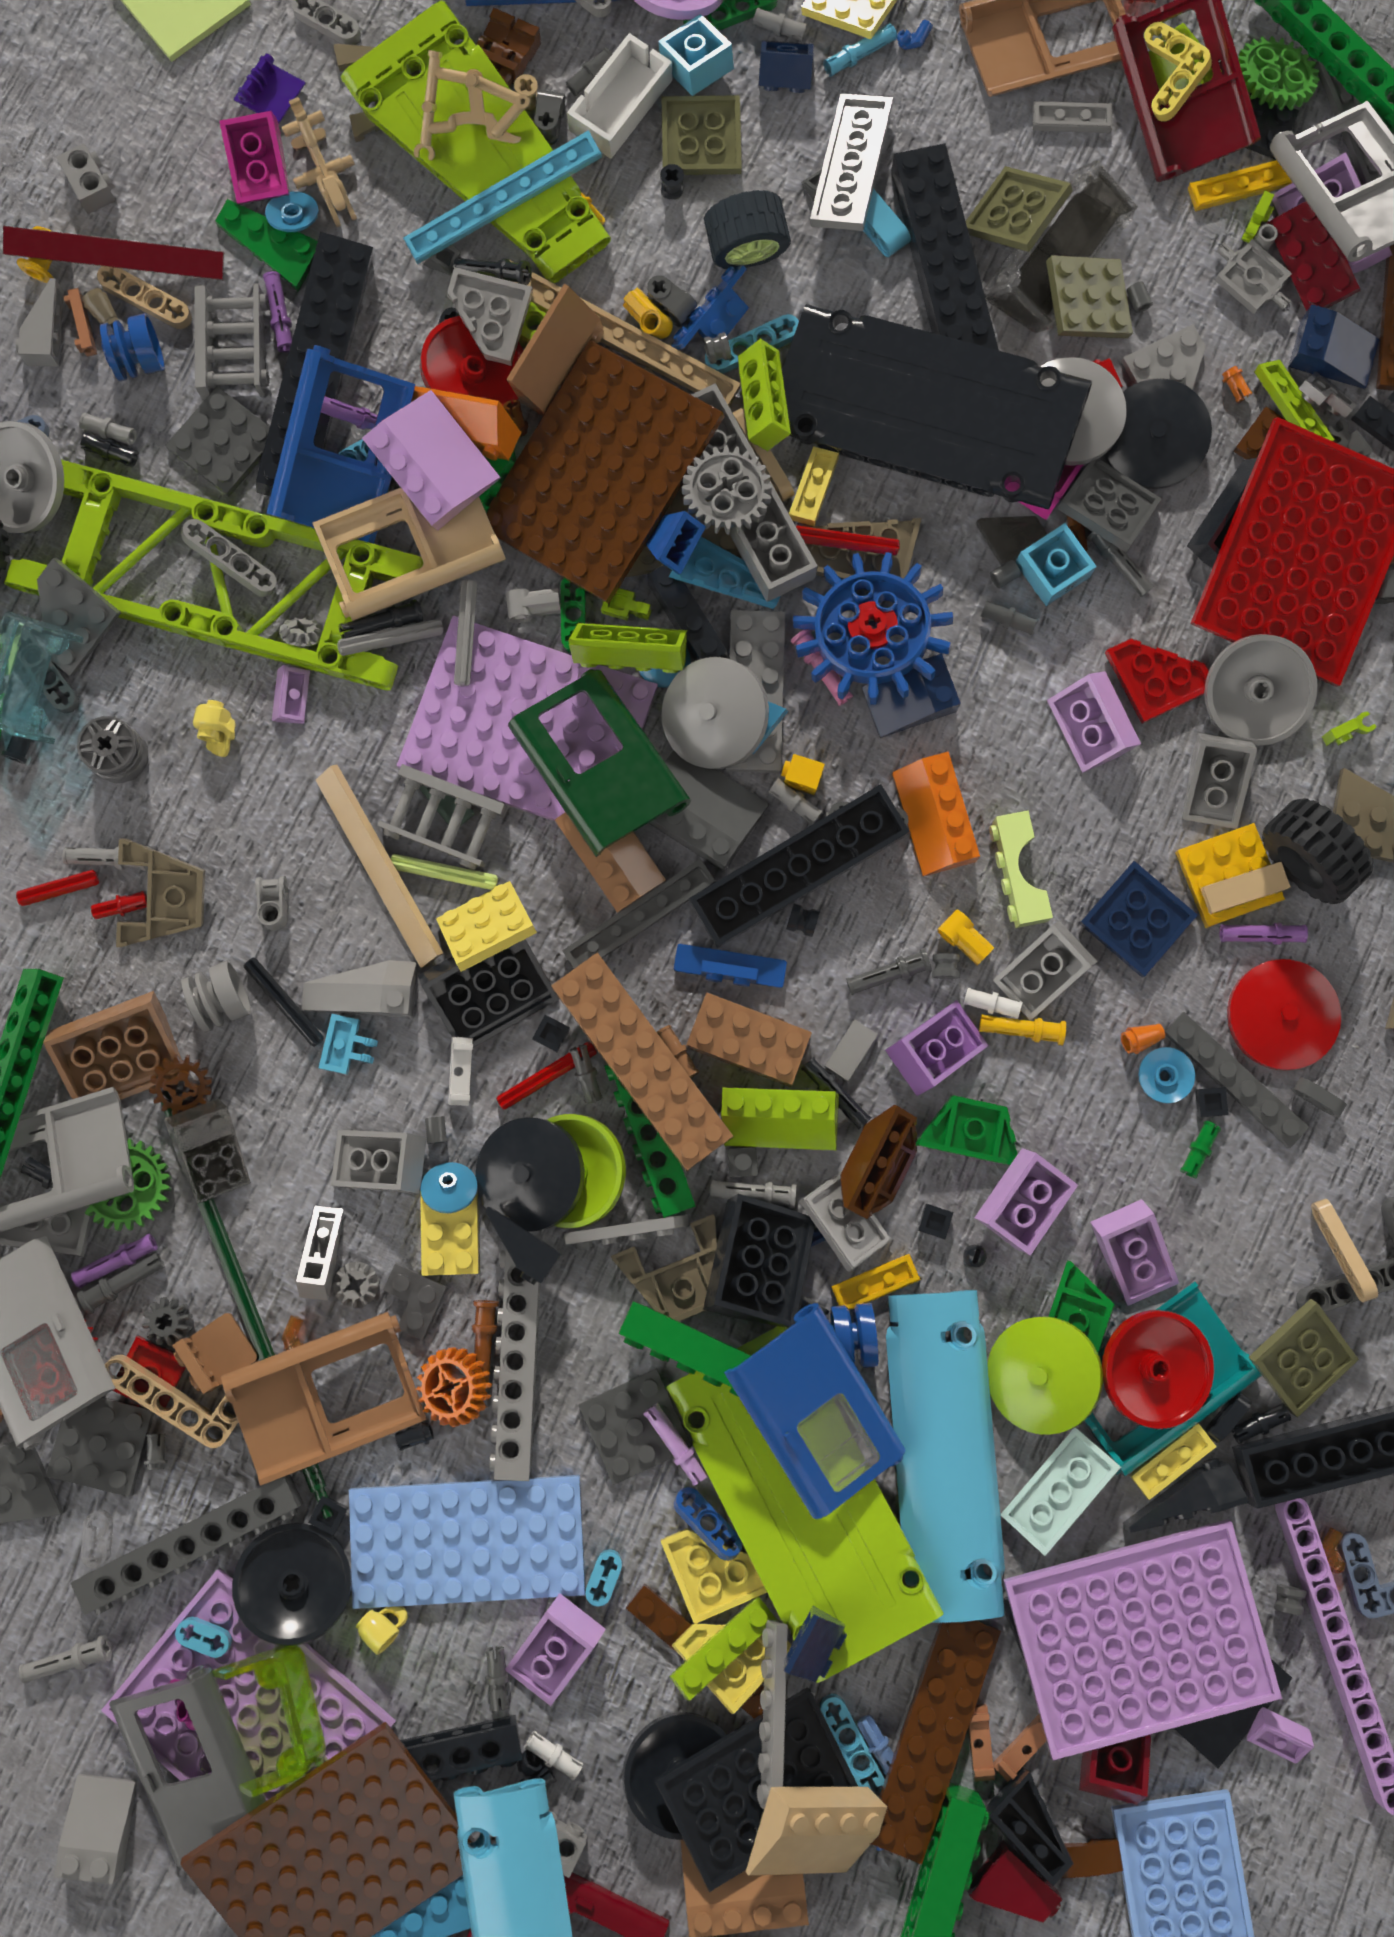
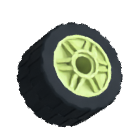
M753 190L731 195L711 206L704 216V224L713 263L723 269L744 265L747 268L768 263L778 258L790 246L791 239L782 200L774 192Z

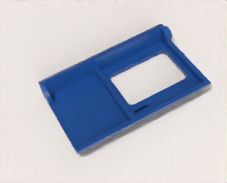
M314 345L313 350L307 349L266 512L267 514L313 528V522L388 493L392 477L370 448L366 460L359 461L317 448L314 445L313 440L331 372L336 371L380 385L383 388V396L375 427L381 421L411 403L415 388L414 383L334 358L330 355L331 350ZM377 531L358 538V540L374 544Z

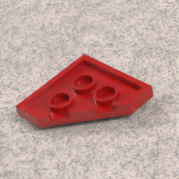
M1132 638L1105 651V655L1141 724L1204 695L1205 682L1209 672L1205 663L1197 660L1190 661L1179 657L1176 653L1158 647L1155 649L1143 645L1140 641Z

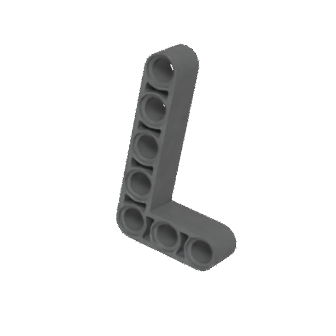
M1389 1197L1382 1203L1381 1212L1394 1245V1197ZM1394 1257L1366 1266L1377 1286L1378 1294L1394 1289V1280L1389 1277L1388 1273L1390 1267L1394 1266ZM1345 1274L1304 1287L1299 1290L1296 1296L1297 1305L1301 1308L1308 1302L1309 1296L1314 1292L1318 1297V1304L1324 1312L1359 1301ZM1338 1284L1344 1287V1295L1341 1298H1338L1335 1294Z

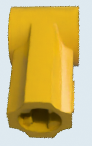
M640 288L629 291L624 297L623 306L640 324L642 331L659 339L667 338L673 329L671 318L663 314ZM658 320V325L656 328H654L655 323Z
M955 910L941 924L937 931L945 941L952 946H957L976 965H979L994 947L973 928L974 924L960 910Z

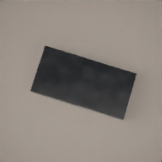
M1271 1659L1281 1693L1293 1678ZM1274 1701L1182 1725L1174 1729L1219 1769L1250 1731L1259 1710L1262 1707L1268 1709Z

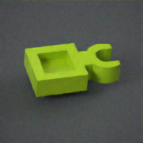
M1264 191L1241 240L1249 243L1255 237L1261 222L1267 223L1274 209L1270 205L1274 194Z

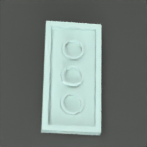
M1074 1427L1001 1513V1516L1046 1556L1120 1470L1121 1466L1077 1427Z

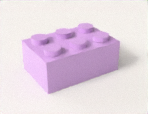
M1022 1148L975 1216V1219L1015 1249L1031 1256L1078 1184L1037 1153Z

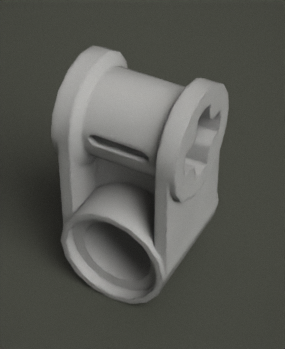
M286 876L270 880H263L262 877L256 878L255 892L258 919L269 930H281L288 921V883ZM277 910V919L268 922L267 915L271 911Z

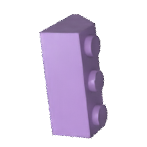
M1105 671L1088 674L1047 700L1082 773L1118 758L1141 745Z

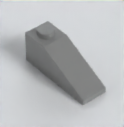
M50 278L20 327L19 339H16V352L27 366H59L64 291L55 278Z
M315 1206L296 1279L299 1297L328 1301L336 1266L343 1209Z

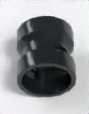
M794 903L786 930L792 932L799 930L804 935L813 937L820 911L816 909L806 910L803 909L802 905Z

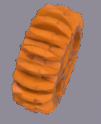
M451 1347L447 1350H439L436 1352V1355H431L427 1358L428 1363L421 1366L425 1374H420L416 1377L422 1382V1385L418 1386L415 1390L422 1391L423 1397H420L418 1402H425L426 1406L423 1412H432L430 1420H439L440 1425L457 1427L460 1424H469L471 1419H477L480 1416L479 1411L487 1408L483 1400H488L491 1397L486 1392V1388H490L493 1384L486 1382L485 1377L490 1372L482 1371L485 1362H476L477 1354H468V1349ZM459 1368L464 1372L466 1377L461 1374ZM456 1383H460V1385L455 1386L454 1389L448 1391V1389L452 1388L453 1385H455Z

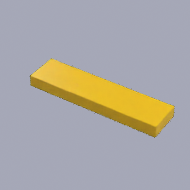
M1275 160L1189 183L1187 189L1195 211L1260 195L1264 191L1279 190L1293 182L1278 161Z

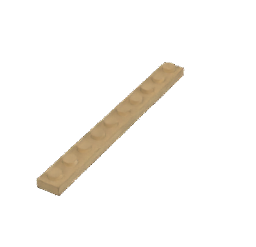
M533 272L530 283L527 285L533 289L530 302L547 313L561 287ZM582 299L601 319L604 327V333L600 340L601 343L646 367L649 366L650 369L695 393L716 383L730 407L741 388V383Z

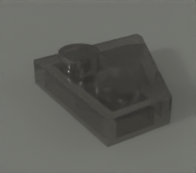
M1037 516L980 518L976 521V526L1000 565L1010 560H1016L1021 551L1047 535Z

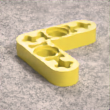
M1154 22L1147 27L1144 33L1148 49L1178 66L1154 97L1151 106L1157 120L1168 121L1176 115L1209 71L1212 59L1209 50L1205 46L1165 23ZM1160 33L1162 34L1163 40L1156 38L1153 41V35L1158 36ZM1178 43L1185 45L1181 53H1171L1174 45ZM1203 57V63L1197 62L1196 65L1194 64L1195 59L1200 60ZM1181 78L1189 80L1188 85L1183 89H1176L1174 87L1175 83ZM1167 103H1169L1170 107L1168 109L1163 108L1162 110H1160L1159 106L1161 104L1166 105Z

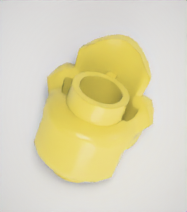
M208 700L207 704H200L196 707L193 726L198 730L197 738L207 742L206 748L210 752L220 757H226L230 751V740L235 739L236 723L231 718V713L224 708L222 702Z

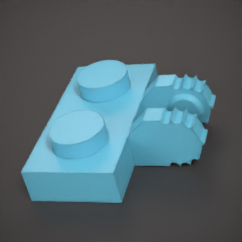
M331 1014L319 1069L348 1075L351 1059L373 1064L374 1057H371V1055L353 1053L355 1043L364 1044V1046L377 1047L378 1040L357 1036L361 1020Z

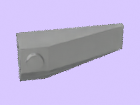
M389 960L304 982L301 1010L413 1018L417 962Z

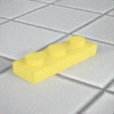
M813 446L789 512L792 521L815 526L839 459V453Z
M1197 1423L1144 1462L1129 1476L1144 1496L1150 1500L1217 1446L1200 1424Z

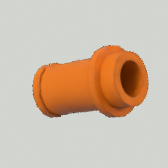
M1233 366L1222 374L1224 378L1222 381L1227 383L1236 402L1239 403L1245 400L1244 397L1248 398L1253 393L1241 375L1242 369Z

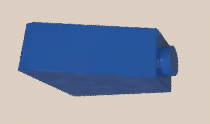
M686 511L664 515L646 545L658 561L679 575L682 573L706 526Z

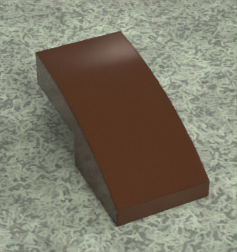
M1117 1838L1090 1839L1088 1843H1064L1073 1861V1865L1062 1878L1091 1877L1123 1871Z

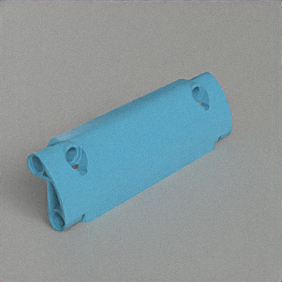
M977 1290L888 1296L890 1322H898L896 1326H889L886 1332L893 1429L905 1448L903 1460L896 1465L901 1529L916 1556L915 1559L944 1613L940 1618L931 1623L965 1622L1002 1617L1005 1615L1002 1588L1005 1563L984 1328L979 1320ZM965 1327L969 1328L972 1332L970 1342L964 1337ZM951 1330V1342H947L945 1337L946 1331ZM984 1564L989 1565L992 1569V1577L984 1572ZM970 1567L971 1579H966L965 1570ZM907 1571L905 1573L907 1586H914L918 1583L919 1575L916 1572Z
M531 1779L483 1792L477 1786L465 1787L455 1791L454 1800L459 1828L457 1837L472 1937H573L556 1824L553 1814L550 1811L548 1812L549 1805L545 1780ZM479 1831V1838L473 1843H468L467 1840L470 1834ZM490 1835L492 1837L496 1836V1843L491 1844Z

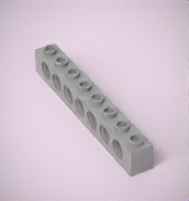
M501 1250L500 1268H505L504 1279L499 1280V1297H503V1308H498L497 1325L502 1326L501 1337L496 1338V1354L500 1355V1366H495L494 1384H499V1393L493 1397V1413H497V1425H492L491 1442H496V1452L490 1456V1472H494V1480L529 1481L532 1474L541 1283L537 1281L533 1285L526 1280L522 1283L517 1282L513 1278V1270L516 1268V1265L508 1251ZM515 1295H521L525 1298L526 1307L523 1311L513 1309L511 1301ZM513 1324H520L524 1328L525 1335L523 1339L515 1340L511 1337L510 1328ZM512 1353H518L522 1356L523 1366L521 1368L514 1369L509 1365L508 1359ZM515 1382L521 1386L522 1394L520 1397L512 1398L508 1395L507 1386L509 1383ZM509 1412L517 1413L520 1416V1425L517 1427L509 1426L505 1420L506 1414ZM509 1441L515 1442L519 1447L518 1455H507L504 1451L505 1443Z

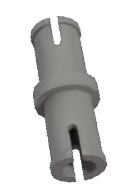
M757 8L753 20V26L756 25L773 31L776 36L782 34L797 39L800 42L804 38L807 27L805 23L786 18L783 13L777 15Z
M83 413L80 417V429L99 434L102 439H114L130 446L136 440L137 433L134 428L117 424L113 419H101L88 413Z
M779 778L768 791L769 794H772L788 806L787 810L790 812L793 810L811 825L822 813V810H819L803 798V793L800 791L799 793L795 792Z

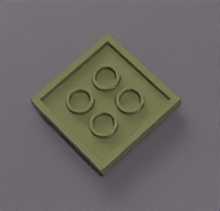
M740 95L661 96L663 167L668 164H676L681 167L684 175L741 174Z
M1005 166L967 218L966 224L969 235L1030 252L1072 193L1071 183Z
M1051 255L1046 260L1058 336L1128 339L1133 334L1121 259Z
M1312 1299L1306 1302L1248 1357L1290 1413L1297 1418L1359 1360L1319 1304Z

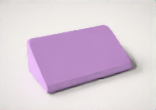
M287 665L278 668L272 721L304 724L310 670Z
M1264 1707L1259 1710L1247 1735V1741L1295 1764L1314 1748L1311 1732L1308 1728Z

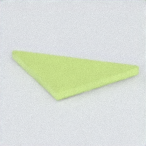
M120 0L171 62L251 5L250 0Z

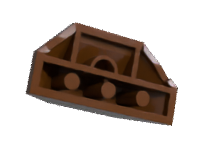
M893 1105L865 1124L840 1174L843 1204L846 1209L868 1219L872 1214L893 1202L917 1153V1131L915 1126L917 1125V1117L899 1106Z

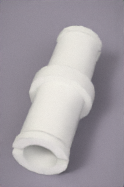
M968 987L964 1005L988 1010V1014L993 1015L995 1012L1018 1019L1023 1002L998 996L999 993L996 992L989 994Z
M535 1730L525 1743L524 1748L543 1759L547 1767H555L572 1781L575 1780L582 1769L583 1763L563 1751V1746L558 1743L554 1745Z

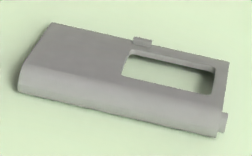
M1368 101L1325 122L1318 123L1316 126L1297 135L1292 131H1284L1275 135L1270 144L1271 153L1350 262L1359 261L1394 244V135ZM1347 131L1363 150L1381 177L1339 197H1333L1301 152L1330 137Z
M114 1087L20 1115L9 1152L46 1141L53 1188L50 1192L0 1207V1233L134 1191V1180L119 1095Z

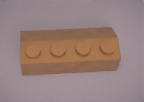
M566 812L555 819L617 913L666 881L634 832L602 851L601 855L595 857Z

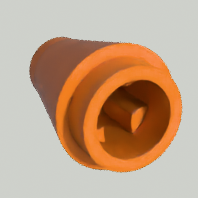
M1159 1023L1129 1027L1125 1032L1121 1033L1123 1048L1129 1054H1138L1160 1040L1165 1039L1164 1028Z

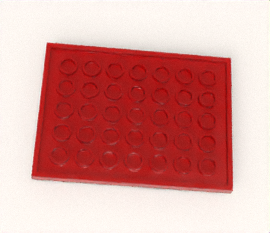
M1274 418L1190 624L1233 643L1242 638L1259 634L1285 638L1299 646L1307 654L1314 666L1317 679L1335 687L1340 686L1394 556V468L1284 419Z

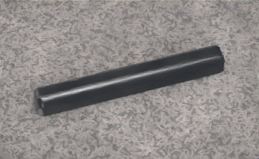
M254 957L249 959L243 965L244 969L306 1041L313 1047L319 1045L324 1040V1036L263 965Z

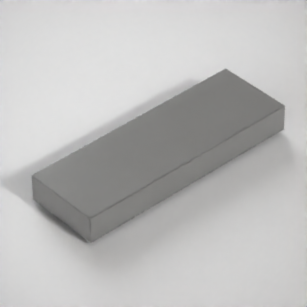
M1034 101L1032 106V131L1110 133L1112 129V104Z

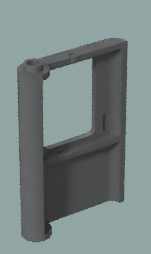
M203 1665L188 1671L186 1674L187 1678L184 1680L111 1700L109 1703L177 1867H181L180 1863L183 1856L266 1802L213 1671L209 1667L204 1668ZM181 1699L189 1713L212 1773L175 1783H168L164 1779L137 1711Z

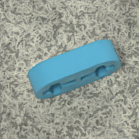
M608 1549L600 1553L593 1568L585 1592L586 1599L593 1606H604L608 1603L613 1593L623 1563L622 1557L615 1550ZM609 1556L614 1558V1564L618 1566L617 1568L612 1567L608 1576L603 1575L605 1564L601 1563L602 1559L608 1560ZM600 1579L606 1581L603 1591L607 1595H601L599 1599H595L591 1588H597Z
M198 1617L186 1618L178 1624L175 1631L176 1640L179 1644L209 1657H221L229 1650L232 1644V1637L228 1630ZM193 1625V1631L202 1636L193 1635L189 1639L186 1637L187 1632L183 1629ZM219 1635L221 1637L220 1642L224 1646H220L216 1650L213 1648L214 1642L207 1640L206 1637L214 1639Z

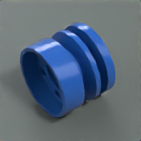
M146 313L128 317V331H125L123 325L118 320L113 322V329L108 323L100 325L102 349L106 361L118 381L127 380V372L132 378H137V364H140L147 375L164 371L165 364L159 340L153 324Z

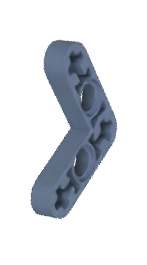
M1352 1531L1343 1533L1337 1542L1338 1550L1356 1610L1368 1618H1379L1394 1614V1604L1390 1600V1594L1394 1590V1581L1379 1585L1365 1538ZM1350 1539L1359 1543V1546L1355 1547V1553L1357 1557L1364 1558L1363 1561L1356 1560L1353 1551L1347 1549V1546L1351 1544ZM1359 1567H1365L1368 1571V1577L1362 1583H1358L1354 1578V1572ZM1358 1589H1366L1368 1597L1375 1601L1371 1605L1372 1610L1364 1607L1363 1604L1368 1602L1366 1593L1358 1591Z

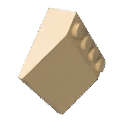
M771 1787L746 1873L748 1875L846 1873L870 1846L869 1843H872L879 1835L887 1806L869 1787Z

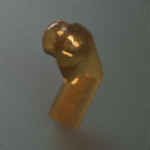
M295 1315L290 1316L282 1335L286 1351L304 1344L300 1343L298 1337L304 1319Z
M1330 1527L1322 1542V1546L1331 1572L1339 1574L1345 1569V1562L1342 1560L1337 1549L1343 1534Z

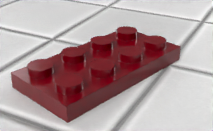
M1306 201L1266 223L1273 225L1277 229V237L1274 242L1287 270L1292 273L1290 277L1306 312L1311 304L1328 309L1361 291L1345 255Z

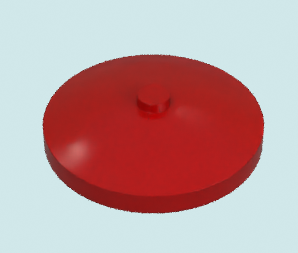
M452 317L438 324L427 336L420 356L421 377L426 388L496 400L502 406L511 400L513 407V400L519 399L506 379L523 353V349L518 342L512 366L487 360L461 317Z
M1276 959L1253 967L1237 981L1229 997L1227 1020L1235 1043L1252 1061L1274 1070H1295L1317 1062L1332 1048L1340 1031L1341 1007L1333 986L1318 970L1300 961Z
M1163 1310L1143 1311L1126 1319L1111 1335L1102 1359L1103 1384L1114 1407L1127 1419L1149 1428L1164 1429L1174 1427L1193 1417L1203 1406L1210 1393L1214 1377V1362L1211 1348L1200 1329L1187 1318Z

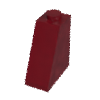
M1004 1840L972 1877L968 1890L969 1896L974 1901L1042 1923L1048 1917L1052 1918L1058 1912L1061 1906L1060 1902L1063 1900L1058 1890L1045 1881Z

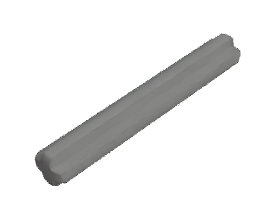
M469 579L461 582L454 684L461 687L469 686L471 679L477 582Z
M434 619L340 639L337 647L340 655L345 656L438 636L444 630L441 620Z

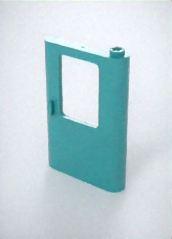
M1196 1281L1156 1310L1176 1313L1187 1318L1205 1336L1211 1348L1214 1362V1377L1210 1393L1200 1410L1186 1422L1164 1429L1149 1428L1139 1424L1117 1441L1110 1439L1094 1414L1091 1413L1084 1422L1106 1454L1121 1466L1116 1475L1121 1473L1124 1477L1262 1376L1248 1358L1250 1355L1241 1350L1205 1299ZM1106 1346L1099 1353L1101 1364Z

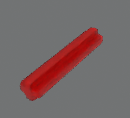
M89 870L16 892V898L19 905L26 906L99 884L98 874L94 870Z

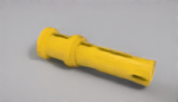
M981 1014L979 1032L1031 1038L1032 1041L1037 1043L1043 1040L1057 1042L1058 1045L1063 1046L1066 1036V1021L1054 1023L1043 1021L1042 1018L1027 1021Z

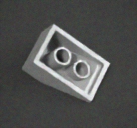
M1201 733L1197 734L1191 759L1182 819L1238 828L1257 752L1253 742Z
M1058 921L1009 964L993 981L1009 999L1023 1002L1020 1011L1031 1021L1096 964L1097 960Z
M338 1130L331 1186L420 1194L427 1137L397 1132Z
M86 1774L77 1775L58 1846L54 1878L114 1884L124 1873L137 1785L136 1780Z

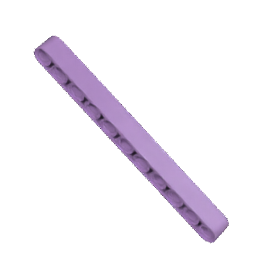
M1302 1498L1275 1504V1510L1302 1589L1307 1591L1306 1601L1372 1794L1380 1806L1391 1815H1394V1801L1387 1803L1388 1796L1394 1792V1752L1310 1508ZM1296 1502L1297 1511L1289 1516L1287 1512L1288 1505ZM1305 1530L1307 1538L1305 1542L1299 1544L1297 1536L1299 1532ZM1315 1559L1317 1563L1315 1570L1308 1572V1562ZM1321 1588H1326L1325 1598L1318 1601L1317 1592ZM1335 1616L1336 1625L1332 1629H1327V1621ZM1345 1645V1655L1337 1658V1650ZM1356 1675L1354 1685L1347 1687L1349 1676ZM1362 1704H1366L1365 1712L1357 1716V1708ZM1376 1733L1375 1741L1367 1745L1368 1736ZM1381 1763H1386L1384 1772L1377 1774L1378 1766Z

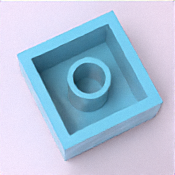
M701 14L658 41L660 54L672 61V77L692 96L734 69L732 44Z
M1066 523L1021 551L1015 562L1045 606L1089 579L1097 567Z

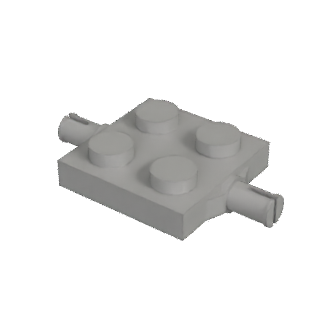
M1253 239L1237 252L1231 250L1224 242L1219 246L1216 252L1228 262L1225 268L1217 275L1215 281L1251 313L1255 314L1264 304L1271 300L1281 307L1282 310L1290 304L1291 300L1284 296L1280 289L1292 273Z

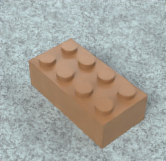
M706 992L686 1047L791 1087L812 1032Z

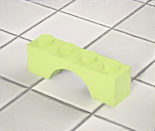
M1029 810L995 817L992 825L989 826L992 842H996L998 848L995 858L998 868L1003 870L1004 879H1001V885L1004 895H1008L1010 905L1007 906L1010 922H1014L1015 928L1050 921L1053 916L1047 891L1035 888L1026 882L1020 873L1018 865L1019 854L1022 848L1034 838Z

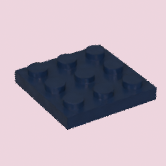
M1133 861L1079 924L1143 978L1198 914L1137 862Z

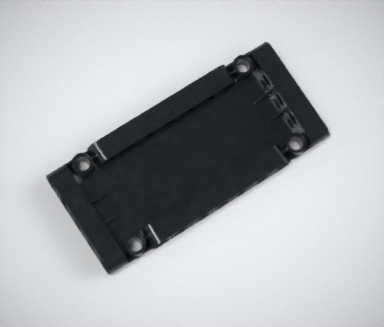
M808 304L803 308L782 370L791 431L789 436L797 438L801 443L806 445L815 443L817 447L837 452L840 456L986 497H993L995 494L1002 496L1008 502L1015 503L1020 501L1047 510L1050 509L1092 385V380L1062 373L1054 366L1039 367L1035 361L1025 357L872 316L862 315L860 318L851 316L845 310L831 311ZM840 323L848 324L844 330L835 329ZM1051 378L1055 381V384L1047 387L1042 385L1041 382L1044 379ZM804 425H813V428L810 432H801V429ZM1010 482H1017L1020 485L1016 491H1009L1005 487Z

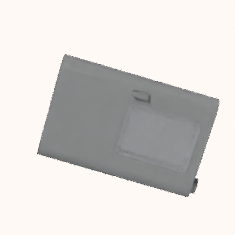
M46 1236L33 1239L0 1259V1410L17 1448L24 1447L25 1450H30L42 1443L41 1439L45 1436L46 1431L116 1389Z

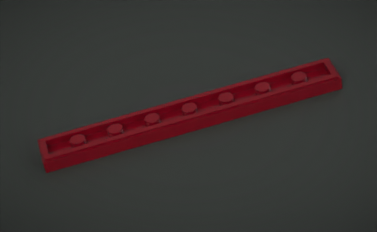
M3 226V254L8 256L224 280L225 253L221 251Z

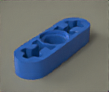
M690 1487L681 1489L674 1500V1509L677 1514L720 1559L726 1561L735 1559L742 1549V1542L737 1532L697 1490ZM691 1498L693 1500L692 1505L684 1507L682 1505L684 1499ZM701 1507L703 1510L700 1511L696 1519H694L692 1516L694 1515L695 1511L697 1512ZM703 1517L712 1518L716 1525L715 1529L712 1531L704 1530L701 1527L700 1519ZM722 1529L723 1532L721 1536H718V1538L715 1541L713 1537H715L719 1530ZM731 1540L734 1543L732 1549H723L724 1541L729 1542Z

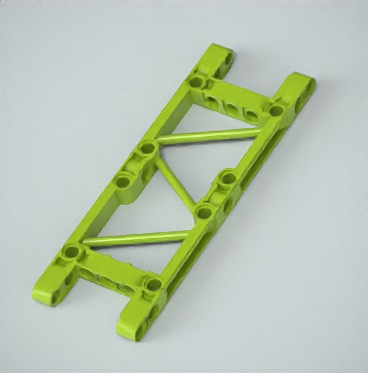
M61 460L64 471L63 494L82 499L62 563L91 587L94 582L92 576L97 561H101L102 556L100 552L105 537L110 534L108 528L114 511L118 510L121 497L176 512L93 587L96 592L121 612L118 618L377 689L391 691L398 670V666L395 663L385 660L383 656L365 651L345 656L339 653L337 643L342 639L341 635L344 634V632H339V624L350 622L352 619L351 617L345 618L339 602L344 600L338 584L316 652L259 636L331 570L327 558L246 633L243 632L242 627L233 617L223 570L211 562L210 567L221 612L173 599L165 601L157 609L103 594L189 515L193 519L204 522L222 536L239 539L244 544L258 548L269 547L275 539L324 552L315 528ZM110 485L107 491L101 492L104 486ZM213 513L210 519L203 520L206 514ZM258 527H265L262 533L254 534ZM358 539L340 545L337 548L340 561L345 557L343 568L355 593L371 588L374 579L387 582L417 570L424 564L420 556ZM217 544L210 546L211 552L219 556ZM361 555H369L365 562L357 561ZM12 559L4 584L15 590L39 596L37 579L47 565L27 559ZM174 613H181L177 620L170 621ZM226 627H233L230 634L222 635V631ZM337 655L334 663H325L328 656Z

